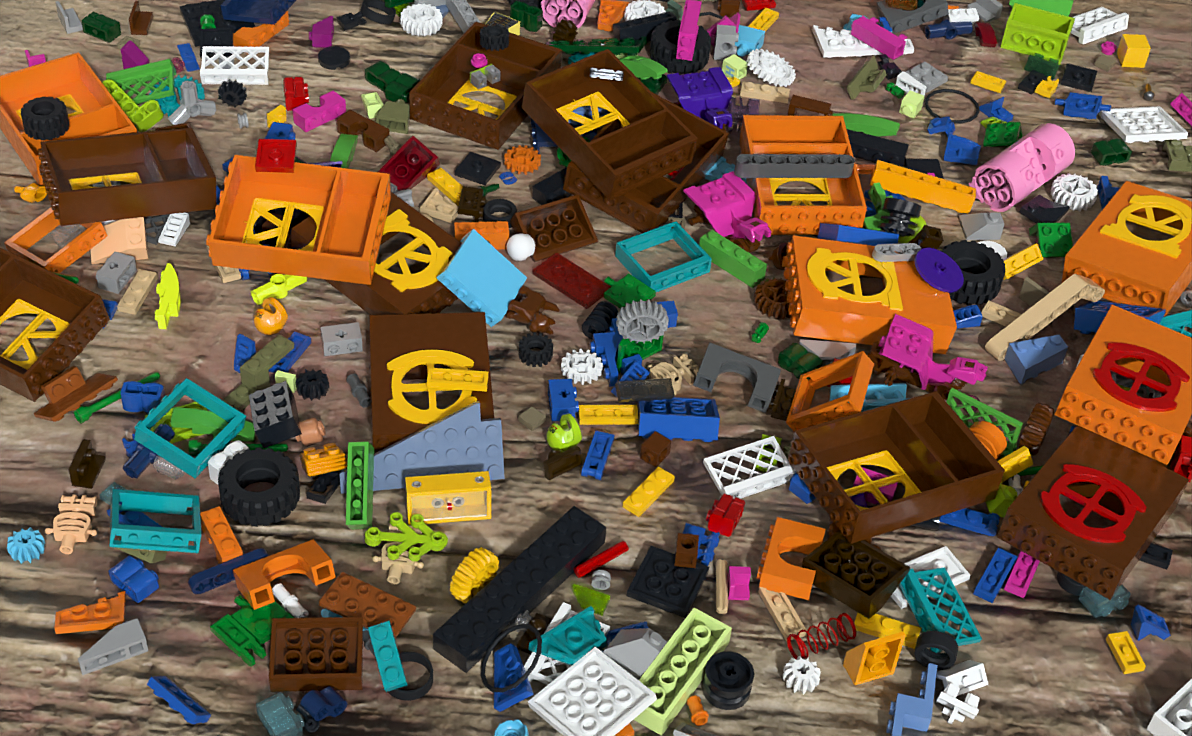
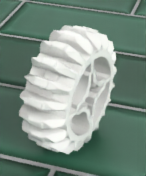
M637 0V2L632 1V3L628 4L624 18L625 21L665 13L666 10H664L660 3L656 4V1Z
M412 4V6H407L401 12L400 24L403 30L408 34L411 33L412 36H431V33L436 34V31H440L442 27V13L440 9H436V6L431 7V4Z
M1068 173L1067 175L1062 174L1061 177L1057 176L1051 186V195L1055 203L1070 206L1069 209L1073 211L1087 210V208L1092 207L1097 199L1098 190L1093 181H1089L1088 177L1084 178L1082 175L1078 176L1075 173L1074 175Z

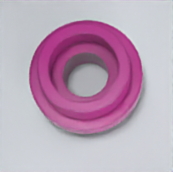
M1107 41L1102 43L1101 51L1106 55H1112L1116 51L1117 46L1113 42Z
M484 54L473 55L471 59L472 66L476 68L485 67L487 65L486 56Z

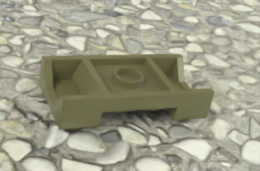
M1165 140L1162 152L1168 153V170L1192 172V146H1183L1181 140Z

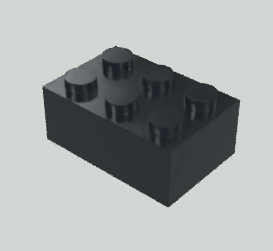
M286 381L276 383L271 387L255 391L249 395L254 431L263 448L302 434L295 397Z

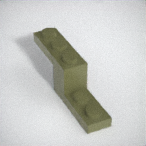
M280 334L277 335L240 367L242 384L222 401L240 412L250 404V394L270 387L269 369L294 349V342Z

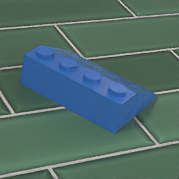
M1105 301L1088 302L1075 308L1074 330H1080L1082 334L1097 332L1111 305L1120 307L1158 324L1161 322L1166 309Z
M638 395L639 436L648 439L656 431L670 440L673 438H681L684 441L701 439L704 442L718 440L720 417L715 399Z

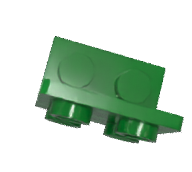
M1021 123L988 124L983 142L984 147L1011 146L1023 137Z
M1037 223L1029 229V235L1038 238L1039 249L1043 258L1065 257L1073 247L1070 223Z

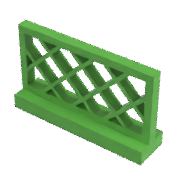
M171 59L107 73L106 79L113 80L123 91L129 90L127 93L129 97L134 93L137 94L132 100L139 104L149 100L173 96L176 69ZM157 82L161 83L157 88L153 87ZM142 85L145 86L141 92L137 91ZM166 86L169 87V90H168V91H163V92H162V90H163ZM149 90L153 91L150 95H145Z
M954 388L949 391L947 404L956 412L968 428L973 423L967 420L972 419L975 423L979 421L977 417H983L985 421L1001 426L1004 436L1008 437L1009 441H1007V447L999 459L1016 451V443L1023 425L1022 422ZM953 397L960 399L962 404H957ZM971 406L978 408L979 412L974 413ZM965 408L969 415H963L960 409ZM988 415L994 416L997 421L992 422ZM1006 424L1016 427V430L1010 431Z

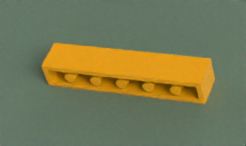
M877 160L870 179V186L873 183L880 182L881 187L891 193L939 205L942 208L956 210L959 213L969 214L976 198V188Z

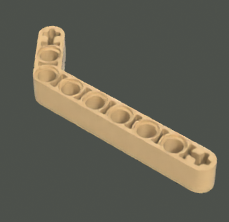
M1073 274L992 337L985 345V350L998 361H1002L1005 359L1009 343L1029 340L1081 298L1097 302L1103 297L1105 290L1093 280Z

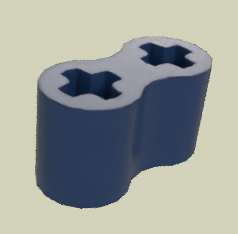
M329 686L321 691H309L302 698L301 706L314 720L320 721L327 716H339L346 709L347 702L332 686Z

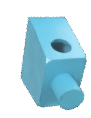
M739 25L738 42H735V46H737V54L743 57L749 55L752 50H759L762 47L765 31Z

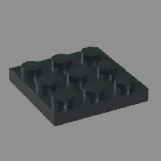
M650 546L627 590V597L686 618L709 573L710 567L696 562V568L674 566L675 554Z

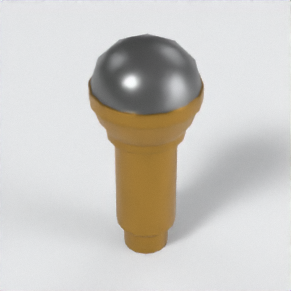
M1146 84L1143 98L1146 101H1151L1155 95L1151 90V85Z

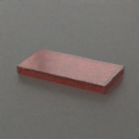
M555 253L533 269L534 276L586 309L603 298L604 292L611 288V286L559 253Z

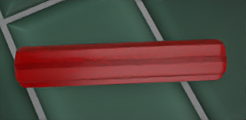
M621 541L574 568V572L578 578L583 577L627 552L629 547L625 541Z

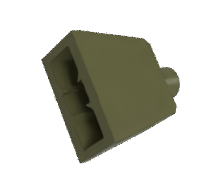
M398 99L396 102L387 101L376 115V123L388 128L390 132L408 134L410 105L406 104L402 99Z

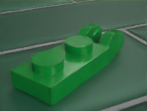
M226 614L210 626L211 632L238 657L241 656L243 661L250 667L256 664L253 656L249 654V649L252 648L254 653L260 658L267 656L264 648L256 642V638L229 614Z

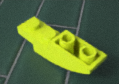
M167 263L165 270H162L161 282L156 287V293L160 297V307L155 311V320L158 321L159 329H167L170 317H178L181 307L178 277L171 263Z

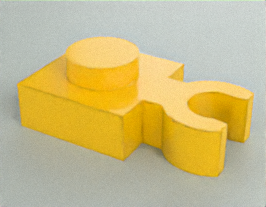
M1048 76L1046 81L1042 80L1036 87L1035 93L1050 98L1056 91L1059 79L1052 81V76Z

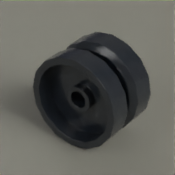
M731 651L713 655L707 661L702 685L703 695L707 701L716 708L723 710H735L744 706L749 700L755 675L750 661L741 654Z

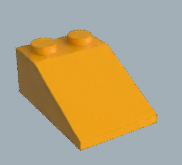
M904 631L862 643L846 652L843 666L854 685L894 674L906 635Z

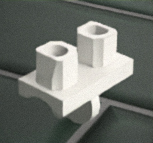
M950 683L936 700V702L946 706L943 708L942 713L949 716L947 723L952 724L954 719L963 722L965 716L974 719L979 711L977 709L979 697L968 693L964 702L956 699L960 688Z

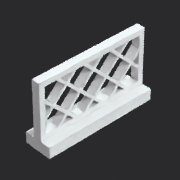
M1104 7L1072 17L1075 20L1071 34L1079 37L1078 42L1082 45L1127 29L1129 14L1122 13L1118 15Z
M203 46L200 69L202 84H222L223 81L229 79L235 81L237 79V83H243V85H268L269 47ZM206 52H214L216 55L209 58ZM226 52L232 53V55L228 58L223 56V54ZM242 52L249 54L244 59L240 56ZM258 53H265L262 58L256 56ZM220 57L224 61L218 65L214 61ZM253 57L256 62L251 65L247 61ZM234 58L240 60L236 65L231 62ZM209 64L215 67L213 69H205ZM226 64H228V65H230L232 68H230V69H223L222 67L225 66ZM243 64L248 67L247 69H239ZM260 64L265 67V69L255 68Z
M774 436L704 458L703 460L707 471L721 494L720 498L723 494L733 496L734 499H741L788 483L791 477L797 473L793 466L789 464ZM771 443L775 450L774 453L764 450L763 446ZM752 450L757 452V458L745 455L746 451ZM760 454L772 458L770 464L758 460ZM731 456H735L740 458L741 460L738 465L733 462L727 461L728 458ZM746 460L753 463V469L741 466L742 461ZM773 460L781 461L784 467L778 468L773 466ZM718 462L723 464L721 470L713 468L711 463ZM725 465L736 469L735 476L723 472ZM756 465L766 468L767 472L761 474L754 470ZM738 471L747 473L750 477L745 480L737 477ZM721 476L732 480V483L723 486L720 481Z
M563 602L544 633L578 613L571 610V605ZM599 622L601 631L604 632L606 637L610 631V626ZM532 652L525 663V671L531 666L536 655L535 652ZM540 655L536 667L528 676L529 682L535 679L549 685L563 673H557L555 666L564 664V662L552 661V658ZM551 667L553 672L549 676L540 674L542 669Z

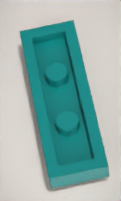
M390 621L368 627L384 690L389 692L407 686L408 683Z

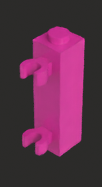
M862 16L853 21L851 25L852 36L882 54H886L892 60L903 55L906 45L905 39H907L906 35L896 36L876 24L879 20L875 17L869 20Z

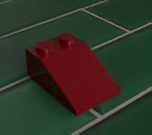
M412 136L378 172L390 174V184L400 191L415 187L427 178V174L433 172L440 165L438 156Z

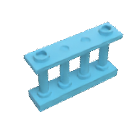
M893 383L891 386H888V384H869L861 412L910 399L906 398L907 384ZM831 385L829 401L848 395L850 385Z

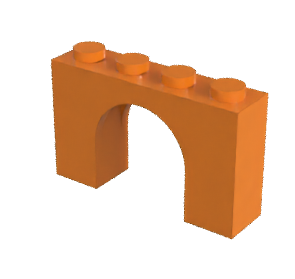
M777 517L775 525L771 524L768 536L771 538L766 540L764 550L768 552H763L761 564L764 567L759 566L758 569L759 587L809 600L816 571L791 565L784 561L780 554L799 552L809 555L823 543L826 529Z
M314 539L233 569L238 590L254 610L275 602L270 582L280 576L301 573L308 576L315 586L336 578L332 559Z

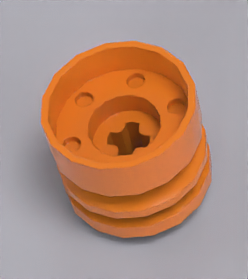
M976 421L969 427L972 433L997 460L1007 447L1006 437L996 425L987 421Z

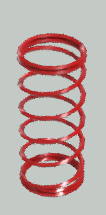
M842 613L839 614L837 619L832 617L827 623L820 622L818 627L812 625L808 631L802 629L798 635H788L787 644L790 653L797 660L798 656L791 644L792 636L798 643L801 658H808V649L804 641L799 637L801 632H806L810 649L813 653L818 654L817 642L809 633V630L813 627L817 629L820 645L823 649L828 650L827 638L819 629V626L823 623L827 625L830 641L833 645L838 646V637L834 629L829 625L830 620L837 621V630L843 641L848 642V639H855L857 631L852 618L848 614ZM842 616H845L851 624L852 637L848 635L842 623ZM829 627L836 637L837 644L833 642L830 636ZM839 627H840V629H841L843 635L847 638L846 640L842 637V635H841V633H840V630H839ZM819 631L826 641L827 648L823 646L820 640ZM809 635L816 645L817 652L811 646Z

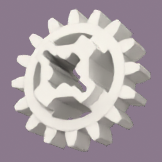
M582 349L579 352L572 350V354L566 353V357L562 358L561 371H563V376H567V379H573L574 384L578 381L581 382V385H584V381L591 384L592 379L597 381L598 376H601L603 363H601L600 357L596 358V353L590 354V350L583 352Z

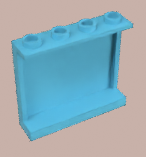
M472 229L461 239L462 244L445 270L436 278L472 311L485 312L486 323L492 327L503 319L508 310L509 303L512 299H515L527 277L476 230Z

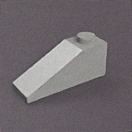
M138 619L125 621L115 626L80 656L78 662L82 675L148 652L146 637Z

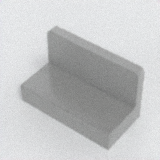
M976 0V2L967 5V9L976 8L979 18L988 23L1000 18L1003 5L997 0Z
M55 1L58 18L67 34L82 31V24L74 9L63 10L60 2Z

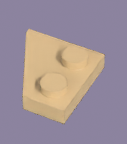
M435 188L420 207V213L452 223L458 216V206L452 203L448 197L441 196L439 190Z

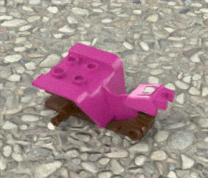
M734 171L723 174L722 178L705 183L704 185L692 186L683 190L696 204L694 211L697 215L689 219L691 226L697 223H709L715 232L749 253L758 250L763 235L767 238L771 237L772 231L766 222L756 217L751 219L756 199L755 192L740 177H737Z
M897 314L894 315L887 336H882L879 343L874 342L870 351L871 354L867 355L874 363L873 370L885 373V385L888 383V386H891L893 380L898 378L930 393L937 391L944 400H947L949 391L952 388L961 390L967 383L974 385L977 380L983 382L988 369L987 366L979 363L978 360L962 357L950 360V364L935 363L933 361V331Z

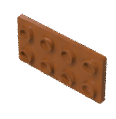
M73 366L41 386L49 404L36 411L34 415L36 418L57 422L63 419L64 415L69 411L80 408V404L96 398L97 394L102 390H108L113 387V383L118 381L117 376L97 373L84 381L78 367Z
M344 572L337 577L319 600L321 607L342 617H363V627L367 629L368 627L390 621L395 638L416 611L415 605Z

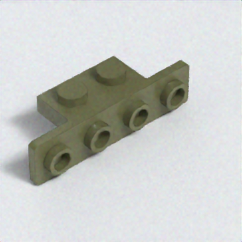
M875 55L869 57L848 84L847 92L851 100H855L860 92H874L886 77L885 69L878 70Z

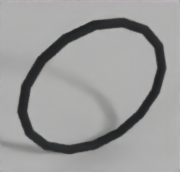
M955 89L933 91L925 100L928 112L935 118H942L929 108L928 101L931 96L942 92H953L970 99L976 106L975 115L965 120H951V122L956 124L972 121L978 116L980 111L979 105L973 97Z
M518 624L506 629L493 641L487 649L481 665L480 675L483 685L491 692L503 693L517 687L527 679L536 667L541 655L542 639L539 630L530 624ZM520 628L533 631L538 642L537 652L531 666L513 684L503 688L492 687L487 682L485 676L486 663L491 651L510 632Z

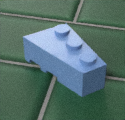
M1060 334L1009 343L1005 361L1020 385H1022L1027 379L1037 377L1044 370L1047 372L1062 364L1068 346Z

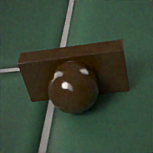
M575 445L565 451L558 448L552 449L548 454L547 460L543 461L545 478L551 480L581 465L580 448Z
M536 613L534 618L527 624L538 629L541 636L548 628L552 619ZM526 629L517 643V649L531 655L532 651L528 647L529 642L536 639L535 633L530 629Z

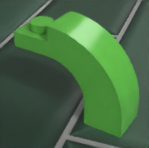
M880 182L873 183L868 191V195L875 207L876 215L865 217L863 229L884 232L878 226L879 223L887 222L882 221L880 217L889 216V213L882 209L885 198H893V196L886 197L885 190L881 187Z

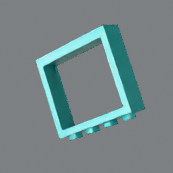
M677 221L616 243L615 257L632 276L656 292L710 272L712 258ZM674 239L692 261L650 276L631 254Z
M186 378L181 384L178 383L169 396H164L160 405L157 408H152L144 420H140L136 424L134 440L196 479L208 466L209 459L221 452L244 428L246 415ZM184 395L229 422L196 458H193L150 430Z
M121 489L112 490L109 547L199 553L201 541L199 496ZM119 510L192 515L193 530L119 524ZM115 536H122L121 540H114ZM189 541H194V546L188 545Z

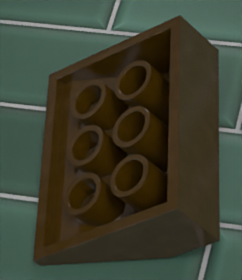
M840 530L802 561V568L816 571L813 581L815 587L868 619L885 605L910 571L909 566L864 540L850 544Z

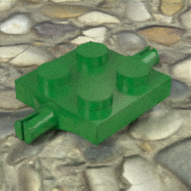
M629 273L619 281H614L609 276L604 281V283L611 286V288L604 292V298L620 309L625 307L626 303L632 304L633 300L635 302H639L640 299L642 301L652 300L656 296L655 290Z
M241 595L237 596L234 600L241 609L231 615L233 619L256 638V642L260 645L271 640L272 618H294L277 602L254 610Z

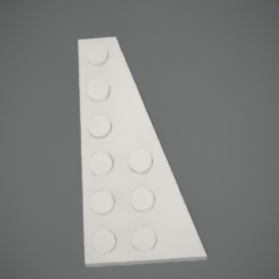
M813 25L812 31L823 57L882 55L881 52L852 36L851 30L843 29L839 32L834 31L830 27L819 29L818 26ZM905 39L906 45L903 54H911L914 52V46L910 39Z

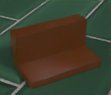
M135 1L129 16L131 35L147 36L153 20V12L140 11L139 1Z

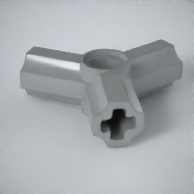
M184 81L180 86L182 96L180 107L167 119L173 125L184 124L190 117L198 115L211 116L216 112V104L213 101L198 99L195 82Z

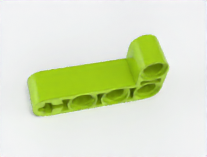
M108 79L102 82L138 132L147 131L163 118V111L156 100H149L139 107L113 80Z

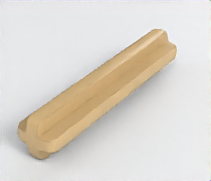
M719 559L716 561V612L718 614H726L728 610V562L725 559Z

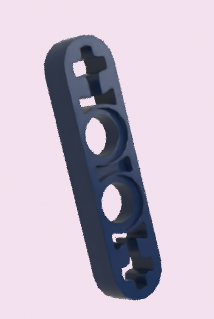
M264 548L256 549L193 575L188 580V585L194 594H202L234 581L233 569L268 557L269 554Z

